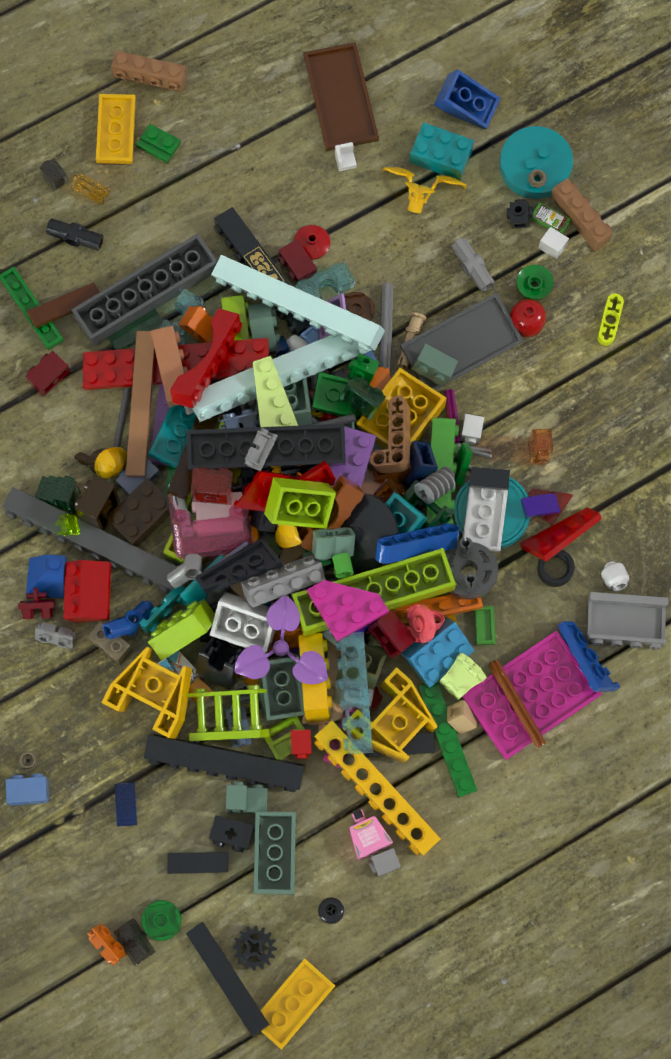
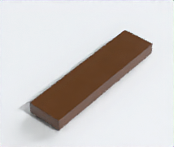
M92 283L27 310V314L34 327L39 328L72 314L73 308L100 292L95 283Z

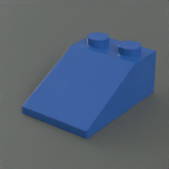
M457 69L447 75L434 105L451 116L487 129L501 98Z

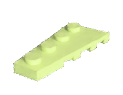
M269 356L254 361L252 365L260 427L298 426L272 357Z

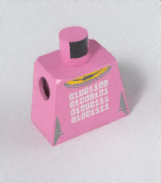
M362 809L351 814L356 824L349 827V832L358 861L393 844L391 838L375 816L366 819Z

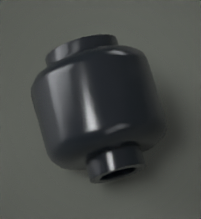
M326 898L319 904L318 915L324 923L329 925L336 924L343 918L344 906L337 898Z

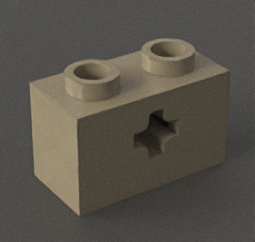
M99 622L89 634L88 639L121 665L132 651L131 646L120 637L107 639L102 628L103 624Z

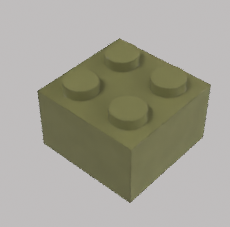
M364 643V648L354 660L346 654L344 655L336 681L347 679L352 682L353 686L374 690L387 653L383 649Z

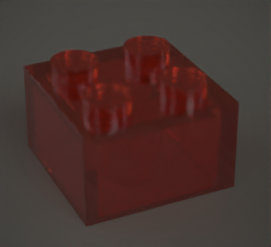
M200 466L199 469L193 468L191 484L193 502L232 505L234 489L232 471L226 468L210 470L209 467Z

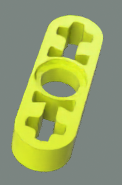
M616 293L611 294L606 301L597 337L598 342L603 346H609L613 343L624 304L623 297ZM613 300H617L615 311L611 310ZM613 316L616 322L609 324L605 318ZM607 329H610L609 338L605 340L603 335H605Z

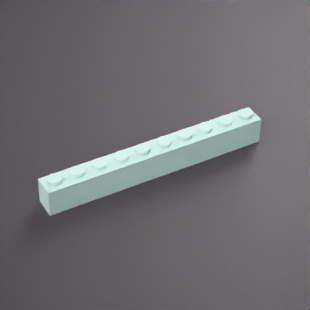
M223 255L220 256L211 274L217 279L216 282L224 287L228 284L237 293L241 294L243 291L247 293V297L255 301L257 298L263 300L262 303L272 308L274 305L279 307L278 311L286 315L289 312L294 314L293 317L299 321H310L309 324L317 329L323 327L326 329L325 332L330 335L336 336V334L342 336V340L348 343L354 341L358 343V347L366 351L369 348L375 351L385 332L376 323Z
M336 334V336L330 335L272 360L281 383L285 387L357 357L359 353L365 354L372 349L369 348L366 351L358 347V343L354 341L348 343L341 339V335ZM253 368L205 388L201 400L192 408L199 421L209 419L256 399Z

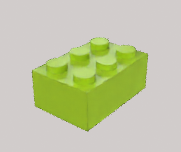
M273 477L264 514L271 524L327 529L336 492L328 483Z
M205 599L199 602L195 600L187 606V610L183 612L179 610L172 615L171 620L167 621L165 619L157 625L158 628L151 633L152 637L148 643L162 661L207 633L213 625L215 613Z

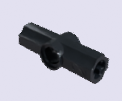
M53 218L47 224V235L63 239L71 246L78 247L81 245L97 251L101 249L104 236L87 230L81 224L75 222L68 224Z

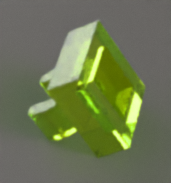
M65 513L59 515V520L55 523L61 526V531L57 532L58 535L76 536L80 534L76 515Z

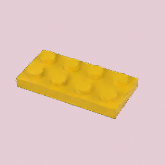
M99 94L96 163L133 164L135 95Z
M304 959L261 1009V1012L270 1024L261 1032L282 1050L335 985Z

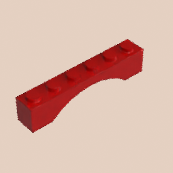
M218 308L211 320L213 341L210 350L196 367L177 377L170 389L173 403L194 408L196 403L201 400L202 393L209 386L213 374H216L218 365L221 360L225 359L228 348L233 345L235 336L241 331L242 323L238 313Z

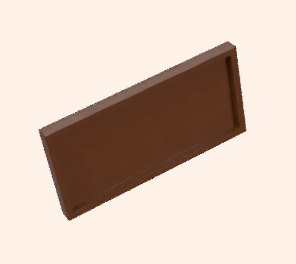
M356 42L303 52L326 151L335 150L336 145L351 142L353 146L379 141Z

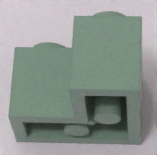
M263 303L248 305L252 338H268L269 352L276 351L280 338L279 333L274 331V327L277 326L275 308L268 307Z
M231 782V785H227V814H256V811L267 812L268 789L264 788V785H252V788H247V785H243V782Z

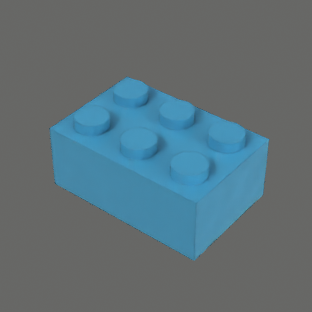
M444 617V623L439 630H436L434 638L430 642H414L401 653L418 679L428 687L434 685L449 671L461 652L467 656L474 652V649L456 622L448 617Z

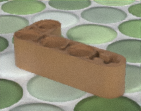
M394 396L389 402L388 449L377 450L370 455V462L378 473L402 472L410 466V407L402 396Z

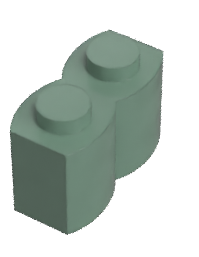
M343 527L333 530L319 529L313 531L312 553L315 559L327 561L340 553H348L350 557L354 556L355 533L351 528Z

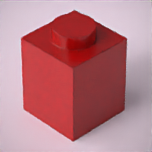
M291 730V754L296 756L297 760L308 759V756L312 754L311 730Z

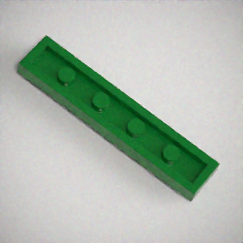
M13 266L0 274L1 282L47 350L49 351L62 343L64 340L52 322L39 328L34 327L27 314V310L40 304L16 268Z

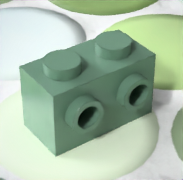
M425 343L411 369L444 387L450 380L458 361Z

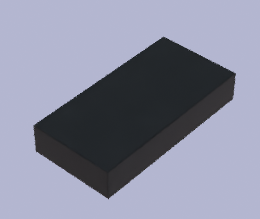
M471 467L470 487L508 490L510 470Z

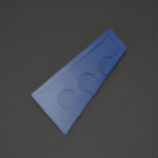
M567 621L560 623L558 627L561 631V636L569 645L570 652L576 658L579 669L586 676L589 687L594 692L618 690L620 685L618 682L613 683L608 676L611 674L607 667L603 668L597 661L599 656L595 651L587 647L588 641L574 622Z

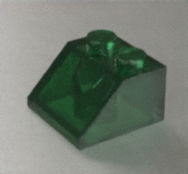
M355 375L348 382L339 399L371 420L386 399V396L380 389L369 385L364 378Z

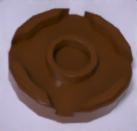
M351 292L344 296L347 311L369 321L373 319L375 306L370 297L362 292Z

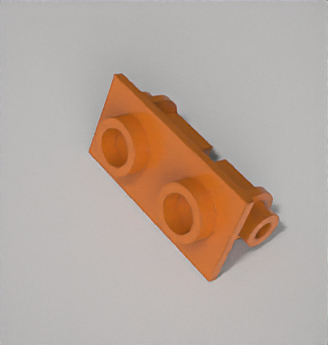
M102 924L95 926L87 934L89 936L88 940L97 950L102 946L105 948L100 954L108 964L111 963L114 966L119 962V959L127 955L123 946L115 941L109 929Z

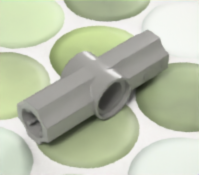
M466 238L457 240L451 248L461 261L465 274L471 276L481 292L490 289L495 282L486 270L482 257L474 252Z

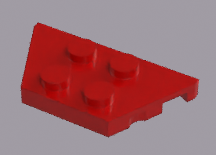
M258 471L253 477V481L244 489L245 493L238 501L234 502L233 506L265 512L273 477L294 480L297 477L294 475Z

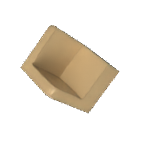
M464 700L447 707V722L459 734L477 728V719Z

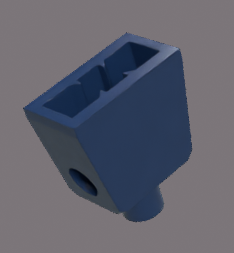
M412 441L410 445L412 471L406 476L404 485L407 488H410L415 480L420 482L438 469L430 443Z

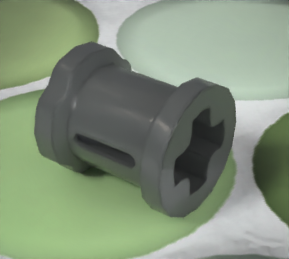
M242 683L236 687L235 691L247 690V686L250 685ZM240 694V703L247 704L250 702V694L248 696L245 695L243 698Z

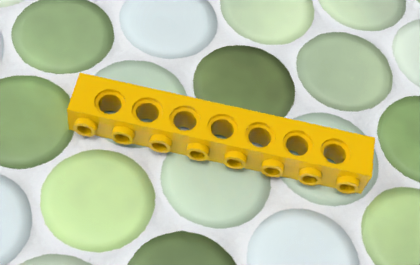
M332 720L313 737L316 740L314 742L315 746L321 752L323 750L326 751L329 755L327 757L334 766L338 765L342 769L341 774L348 781L351 779L356 784L354 788L361 796L365 794L369 798L368 803L375 811L377 809L380 810L383 814L381 818L389 826L392 824L397 829L395 833L401 840L406 839L411 844L409 848L415 855L420 854L424 856L441 839ZM331 740L339 742L340 748L338 750L330 748L329 742ZM349 754L353 757L352 765H346L343 762L344 755ZM358 769L366 771L367 777L365 780L357 778L356 773ZM372 784H377L380 787L378 795L370 792ZM385 799L393 801L394 806L391 810H387L384 807ZM400 813L407 816V822L404 825L399 824L397 821ZM414 828L419 829L421 832L418 840L413 839L411 836V831Z

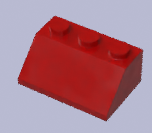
M89 560L66 562L63 619L74 623L109 620L110 562Z

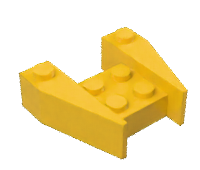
M146 647L110 684L101 703L118 712H126L134 697L161 711L152 730L168 738L176 739L185 721L188 702L187 693H189L192 668L183 666L180 674L151 660L155 651L150 647Z
M396 667L380 686L394 700L373 722L357 709L343 724L341 729L354 741L404 764L410 757L402 749L423 726L430 733L438 726L412 681Z

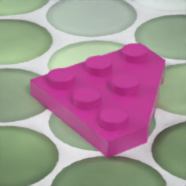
M326 580L307 589L309 597L336 642L389 613L388 608L377 593Z

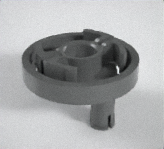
M466 537V541L462 538L456 548L446 551L445 554L449 561L450 569L457 583L455 590L449 592L450 594L461 599H476L492 590L498 579V563L490 549L482 544L472 542L470 538ZM469 566L477 571L476 574L471 573L470 577L469 573L465 576L461 573L465 567Z

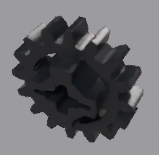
M254 926L253 931L246 927L247 933L244 934L240 931L239 933L242 937L240 939L235 938L238 945L233 946V949L238 950V953L234 954V957L241 958L238 962L239 964L246 963L245 969L252 966L253 971H255L256 966H259L263 970L264 963L270 965L269 958L275 959L272 951H276L277 948L272 947V944L276 940H270L272 933L265 934L264 927L261 931H258L257 926ZM253 934H257V935H261L262 937H260V938L257 940V939H251L249 936H250V935H253ZM243 941L247 944L244 954L241 951ZM248 941L255 945L260 944L259 952L262 954L261 956L255 951L253 953L250 952L252 948ZM268 942L269 950L266 955L263 952V946ZM251 957H258L261 961L250 962L248 960Z

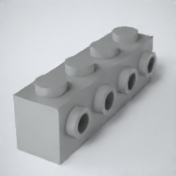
M312 554L285 564L283 567L241 581V586L245 599L253 608L326 579L322 563L315 559Z

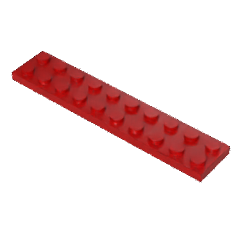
M268 338L234 340L233 345L226 352L225 359L221 360L216 374H213L210 381L223 380L253 368L252 364L254 361L269 357ZM212 342L178 345V349L183 350L185 360L181 361L182 366L187 367V371L196 367L209 352ZM135 348L83 352L84 390L132 387ZM155 352L153 385H159L163 383Z

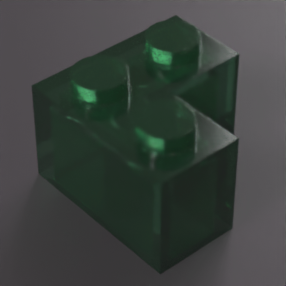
M42 476L35 498L55 508L74 513L75 502L80 496L81 491L75 479L70 476H64V478L60 476Z

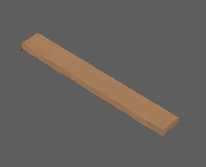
M137 331L126 465L127 477H146L155 348L151 331Z

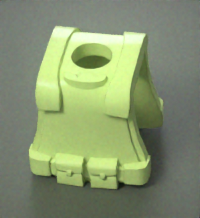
M461 652L452 667L439 682L445 686L444 688L452 696L454 695L459 700L471 688L483 682L487 677L470 657Z

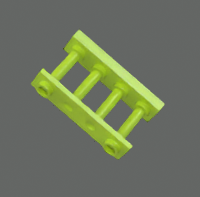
M259 685L247 686V690L206 692V688L194 689V693H187V697H197L198 729H196V733H189V740L203 741L270 737L269 729H262V726L259 725L258 693H267V689H259ZM240 694H250V730H244V726L241 725ZM222 695H232L234 725L232 731H226V727H224ZM205 696H214L216 720L214 732H208V728H206Z

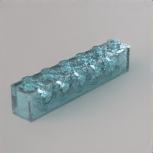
M354 632L336 642L337 651L341 650V658L337 659L338 671L342 670L343 678H339L340 690H344V698L340 699L341 711L345 710L346 718L342 719L343 731L347 730V739H343L344 751H348L349 755L373 753L364 632ZM349 648L357 651V655L353 659H349L345 655L346 650ZM350 668L358 670L359 674L355 679H350L347 676V671ZM357 688L360 691V696L357 699L350 698L348 695L350 689ZM353 708H358L361 710L362 715L358 719H353L350 716V711ZM360 728L363 731L362 738L354 739L351 736L352 730Z

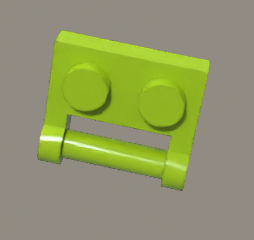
M297 716L289 717L269 729L270 737H263L276 759L283 760L292 755L291 731L275 741H272L271 737L292 724L296 726L294 730H305Z

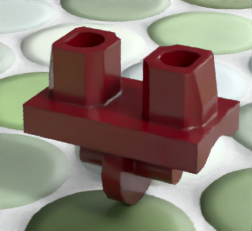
M34 587L33 593H26V599L33 600L20 601L18 603V610H21L23 619H33L34 609L40 608L41 618H52L53 608L56 605L55 599L39 600V598H46V592L39 593L38 587Z

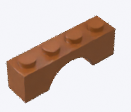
M342 475L339 476L332 486L336 496L327 529L331 530L341 527L365 494L358 484ZM302 527L298 532L302 540L300 546L312 552L313 531L322 528Z

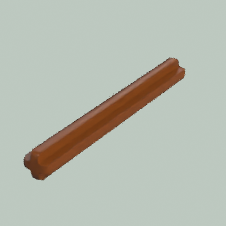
M498 660L490 662V670L535 747H542L546 741Z

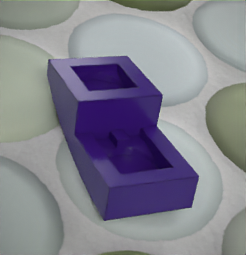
M545 494L521 499L525 518L540 515L547 516L561 512L556 494Z

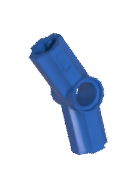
M142 601L133 610L128 611L124 617L104 623L102 628L107 639H114L123 635H136L141 627L139 622L143 618L146 621L149 619L150 612L154 608L153 604L149 601Z

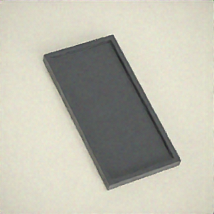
M495 293L401 344L400 348L411 368L425 343L457 360L458 363L450 380L447 382L448 384L524 341L517 328L513 325L512 319L499 295ZM414 371L417 379L432 389L437 390L442 387Z

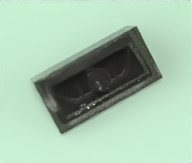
M135 919L127 921L113 932L134 966H137L155 953L154 948Z

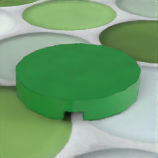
M157 900L150 903L144 910L141 925L144 932L150 938L156 941H167L179 932L182 925V916L179 909L173 903L166 900Z

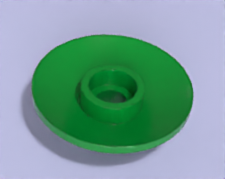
M529 265L519 272L516 284L519 292L524 297L540 300L550 294L554 281L552 274L545 267ZM531 283H536L537 287L531 286Z

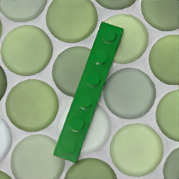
M438 682L431 687L425 684L418 686L422 700L438 726L434 733L458 798L477 792L456 731L447 722V706Z

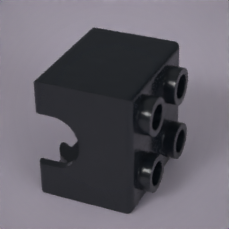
M212 637L198 654L196 674L230 690L241 676L235 672V664L245 648L235 649L227 641Z

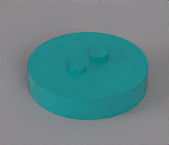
M541 126L526 127L513 133L503 145L499 161L500 174L505 184L516 194L530 199L547 198L551 196L555 186L565 179H569L573 167V154L568 142L556 131ZM542 170L546 174L547 180L544 186L535 188L529 184L528 176L531 171ZM535 177L534 180L539 182L540 178Z
M511 477L509 479L501 549L515 544L524 535L530 522V518H525L521 499L527 498L528 495L525 489ZM470 480L459 490L454 503V519L456 525L460 528L459 532L462 537Z

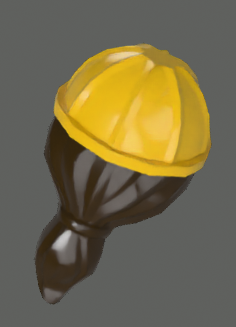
M121 447L101 448L94 451L90 456L82 452L74 456L79 463L89 466L93 473L104 479L116 478L127 464V452Z

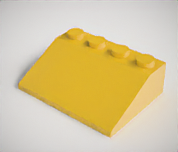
M401 368L398 369L356 423L363 432L376 435L375 443L383 450L388 449L389 402L391 398L397 395L402 396L410 407V445L412 441H420L432 425V419L440 415L446 404L447 398Z

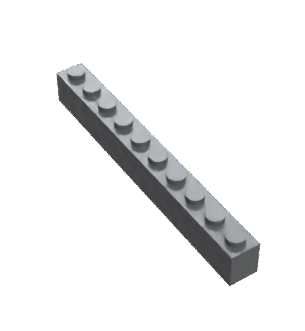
M14 487L11 489L2 506L6 512L5 515L9 518L23 520L22 523L30 528L35 526L39 528V532L42 534L55 536L56 540L60 543L66 544L68 542L73 545L75 550L81 553L86 551L90 553V557L97 561L102 559L110 562L112 568L117 569L119 567L125 570L124 573L133 578L134 576L141 578V581L146 585L151 586L154 584L159 587V591L165 594H169L174 589L167 580V575L176 569L177 566Z

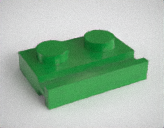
M149 124L140 137L139 142L136 143V146L168 164L170 158L173 157L180 146L181 140Z

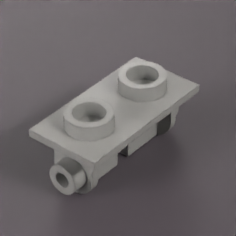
M261 428L260 431L258 430L253 444L257 446L256 448L250 447L244 458L246 460L244 464L261 471L278 435L270 433L264 428Z
M45 622L38 623L37 628L35 627V640L58 645L61 648L73 649V639L75 640L77 634L73 629L60 626L59 631L55 632L57 625Z

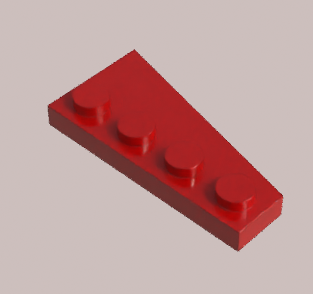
M587 507L520 543L521 549L547 562L602 519L601 514Z

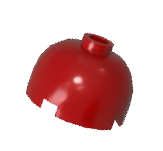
M524 299L517 302L511 309L510 317L513 325L522 337L536 336L544 328L546 312L538 301Z

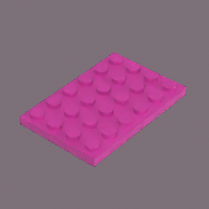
M557 630L502 667L542 736L602 695L601 692H594L589 687L588 680L579 669L576 658L571 654L570 648ZM493 673L462 696V699L469 705L476 719L505 761L532 743L530 736Z

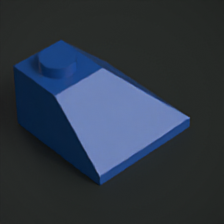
M42 555L30 558L26 593H33V588L38 587L39 593L46 592V598L64 599L65 565L68 562L66 556Z

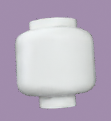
M609 562L604 566L605 568L602 570L601 576L608 589L620 591L628 585L627 583L630 578L622 563Z

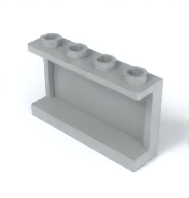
M590 592L587 607V641L591 642L592 645L611 643V646L621 647L622 644H627L631 648L649 646L650 649H661V647L667 644L665 639V622L668 598Z

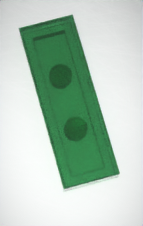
M153 309L108 336V340L115 350L127 349L136 343L137 331L160 329L165 326V322L156 309Z

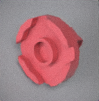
M424 604L410 606L406 613V619H409L410 625L407 629L415 638L416 643L430 642L434 638L436 630H439L445 621L444 616L440 612L431 611Z

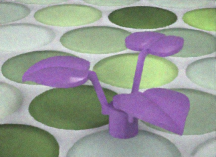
M283 595L271 605L266 615L269 626L274 630H281L280 640H277L273 644V650L264 654V650L260 645H251L245 648L236 661L235 672L251 679L262 678L270 669V662L267 657L274 653L278 656L287 654L297 662L292 669L297 680L305 684L322 683L328 679L325 661L319 653L307 651L298 659L289 652V645L284 640L285 630L294 631L297 629L300 623V614L295 603L289 597Z

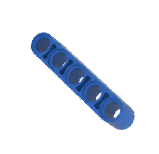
M443 524L379 538L377 540L375 560L387 564L444 548V551L457 547L460 528L455 524Z

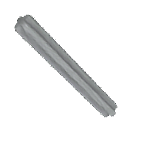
M385 283L382 286L381 327L385 332L381 338L380 367L391 370L393 284Z

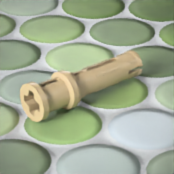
M417 312L410 314L411 320L409 326L405 329L407 335L404 343L422 333L421 328L423 322L426 321V316ZM401 350L397 366L403 369L405 366V369H408L409 362Z

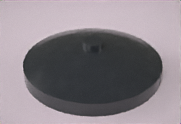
M367 493L364 494L361 502L355 506L350 517L340 527L351 528L355 533L354 556H351L350 559L353 571L356 572L373 570L383 565L384 563L375 560L377 540L382 537L399 534L396 516L389 505L382 499Z

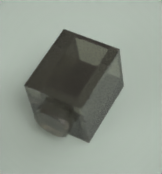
M55 158L45 161L39 167L42 177L53 192L68 183L66 173Z

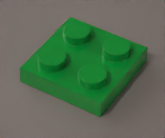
M319 372L311 410L340 417L350 415L356 381Z

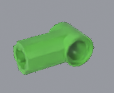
M340 553L332 557L335 581L354 574L350 554Z

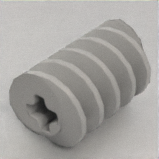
M442 467L415 484L414 491L425 503L431 504L434 500L436 501L439 497L455 488V475L451 468Z

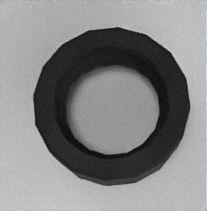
M564 550L553 556L561 558L567 565V572L561 578L554 579L548 576L544 568L546 561L539 559L537 566L538 576L548 586H563L568 583L574 574V560Z

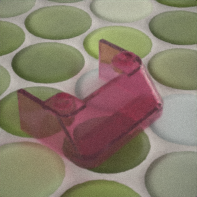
M246 485L242 486L243 494L245 493ZM168 494L173 544L177 557L185 559L186 555L192 553L198 554L201 557L229 554L245 541L249 544L252 543L249 509L236 508L232 505L229 509L230 517L191 521L190 514L186 510L174 509L173 496Z

